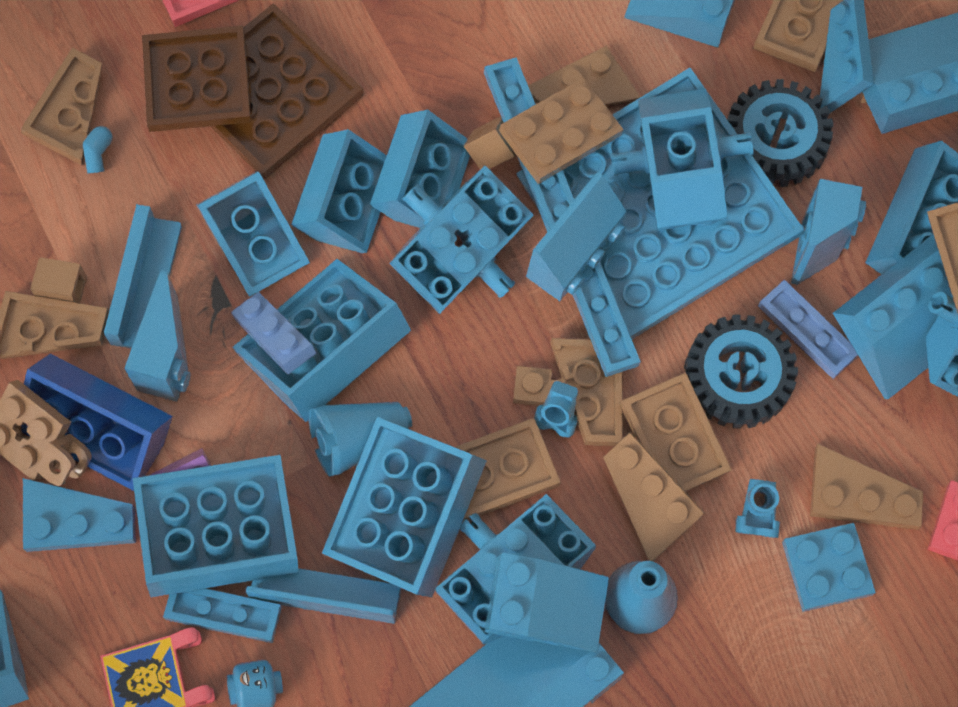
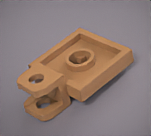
M19 380L9 382L0 400V455L31 480L36 481L43 477L57 486L65 484L68 477H81L92 458L89 449L73 435L68 434L64 436L71 421ZM27 424V433L30 437L23 435L21 425ZM71 453H75L78 456V465H75Z

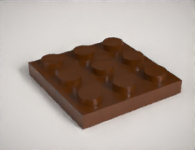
M243 26L142 35L146 117L149 132L251 122Z

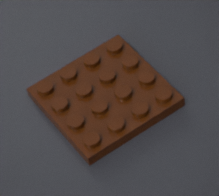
M274 3L244 27L251 122L210 126L255 171H259L263 179L267 178L364 95L363 88Z

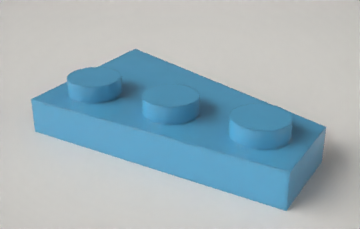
M843 0L830 11L820 97L823 99L820 107L827 106L830 113L874 84L864 0Z
M23 478V549L26 552L136 543L135 508L132 504Z

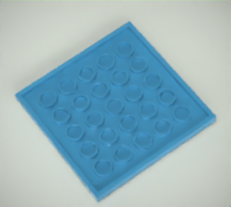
M688 68L639 99L704 89V86L693 70ZM707 92L712 108L716 134L719 137L736 135L737 133ZM638 99L613 114L614 118L624 129L620 137L563 170L574 199L596 172H599L604 176L627 211L622 222L626 226L625 230L614 244L608 241L602 250L605 251V254L600 263L631 339L644 333L804 234V228L752 154L722 158L721 168L728 220L658 230L649 173L646 174L644 170L614 176L612 153L642 150V146H645ZM682 150L678 151V155L685 154ZM521 170L516 173L517 178L536 205L524 172Z

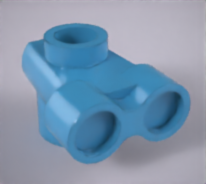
M559 381L552 384L545 403L539 405L535 413L534 419L538 428L544 430L553 429L562 437H571L574 434L578 422L577 417L574 415L578 394L576 387Z
M758 479L749 480L742 516H737L736 533L771 538L779 537L780 521H776V507L779 503V494L776 490V482ZM756 493L764 495L765 503L763 506L755 504L754 495Z

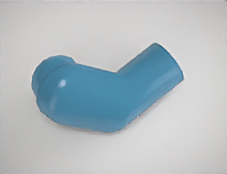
M105 126L94 128L83 141L87 174L104 172L102 154L111 144L113 137L111 131Z

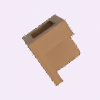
M501 116L473 130L464 144V148L479 169L485 165L488 169H491L516 155L499 132L500 125L503 123Z
M39 258L30 290L34 296L80 303L87 276L82 266L78 263Z

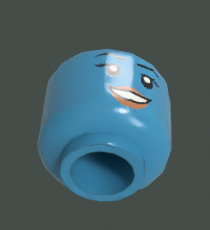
M267 660L238 663L234 666L232 674L227 675L230 705L236 704L237 707H273L276 702V694L283 693L281 672L273 671L271 664Z

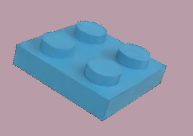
M854 523L790 537L782 541L802 612L873 596L876 593Z

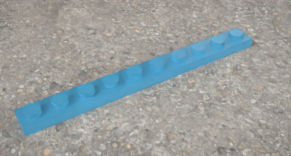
M517 57L484 67L485 78L503 123L536 105ZM518 158L548 232L574 200L566 177L562 170L538 184ZM599 262L594 269L588 266L582 273L585 279L573 294V297L605 377L638 367L641 361L601 263Z

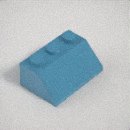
M429 110L401 115L370 205L394 221L421 228L424 220L402 198L418 183L438 206L443 205L460 188L470 158L469 153L464 148L467 138Z
M349 129L323 134L291 225L316 241L359 253H367L380 215V211L371 206L370 202L387 155Z
M596 172L532 252L526 277L558 301H561L567 292L573 295L585 279L582 273L588 266L594 269L605 254V251L602 250L608 241L614 244L626 228L622 222L627 211L604 176L599 172Z
M819 179L801 221L804 234L798 239L791 284H800L837 261L842 249L848 250L851 236H855L858 222H862L865 214L866 201L861 200L863 187Z

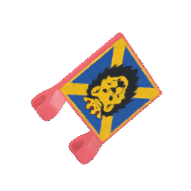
M190 627L163 638L100 656L111 707H197L213 703L215 701V693L213 688L208 685H202L186 692L177 650L200 645L202 643L201 633L195 628Z

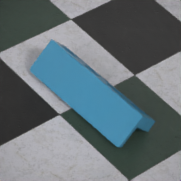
M136 204L104 330L110 345L132 348L160 270L167 272L170 277L182 226L180 222L155 218L150 206Z
M299 568V573L252 580L251 586L246 588L248 597L282 606L395 624L401 592L400 587L391 583Z

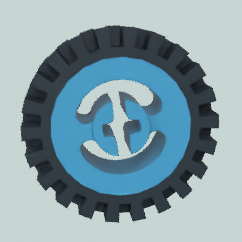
M777 79L775 87H771L769 80L762 81L760 89L755 84L750 86L747 95L742 92L738 96L737 103H733L727 120L737 134L751 132L753 143L752 156L771 183L774 184L775 180H780V187H788L790 180L793 179L795 185L802 183L804 176L809 179L814 175L816 168L819 170L822 166L833 138V131H831L833 119H828L830 110L827 106L820 107L823 99L819 95H816L813 99L810 98L812 89L805 86L803 91L799 92L797 91L799 83L791 81L790 88L784 87L783 79ZM780 119H785L786 124L781 132L777 146L772 148L770 145L778 129Z
M733 315L729 321L726 320V317H722L717 320L715 325L710 323L705 327L703 333H699L695 338L685 361L684 369H686V374L702 408L706 411L707 418L709 420L713 416L718 418V424L724 427L728 422L733 423V428L741 429L743 424H747L748 428L756 427L758 422L764 424L770 421L772 416H776L787 403L797 383L795 379L798 375V367H794L797 357L795 352L791 354L789 352L792 346L788 339L785 341L780 339L783 332L778 328L774 331L768 329L770 322L763 319L761 324L755 323V316L748 315L746 320H741V315ZM729 352H744L745 355L740 363L741 372L746 374L742 381V391L747 390L754 381H759L762 386L751 392L735 391L740 382V372L735 370L739 362V352L732 354L727 362H721L719 358Z

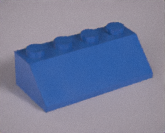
M51 353L28 368L24 385L71 421L64 436L68 434L73 435L89 449L92 458L87 467L134 491L133 478L146 476L164 446L173 416ZM27 424L21 425L22 433L30 437L27 433ZM71 453L73 459L79 462L78 456L75 453Z

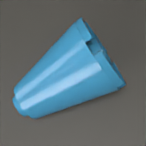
M399 402L319 405L310 409L308 415L311 438H317L319 449H315V452L325 473L328 476L340 475L358 464L377 417L407 429L412 427V417L408 408L402 407Z
M632 561L617 568L609 577L605 608L621 629L634 634H650L662 628L673 617L678 601L677 589L671 576L659 564L652 561Z

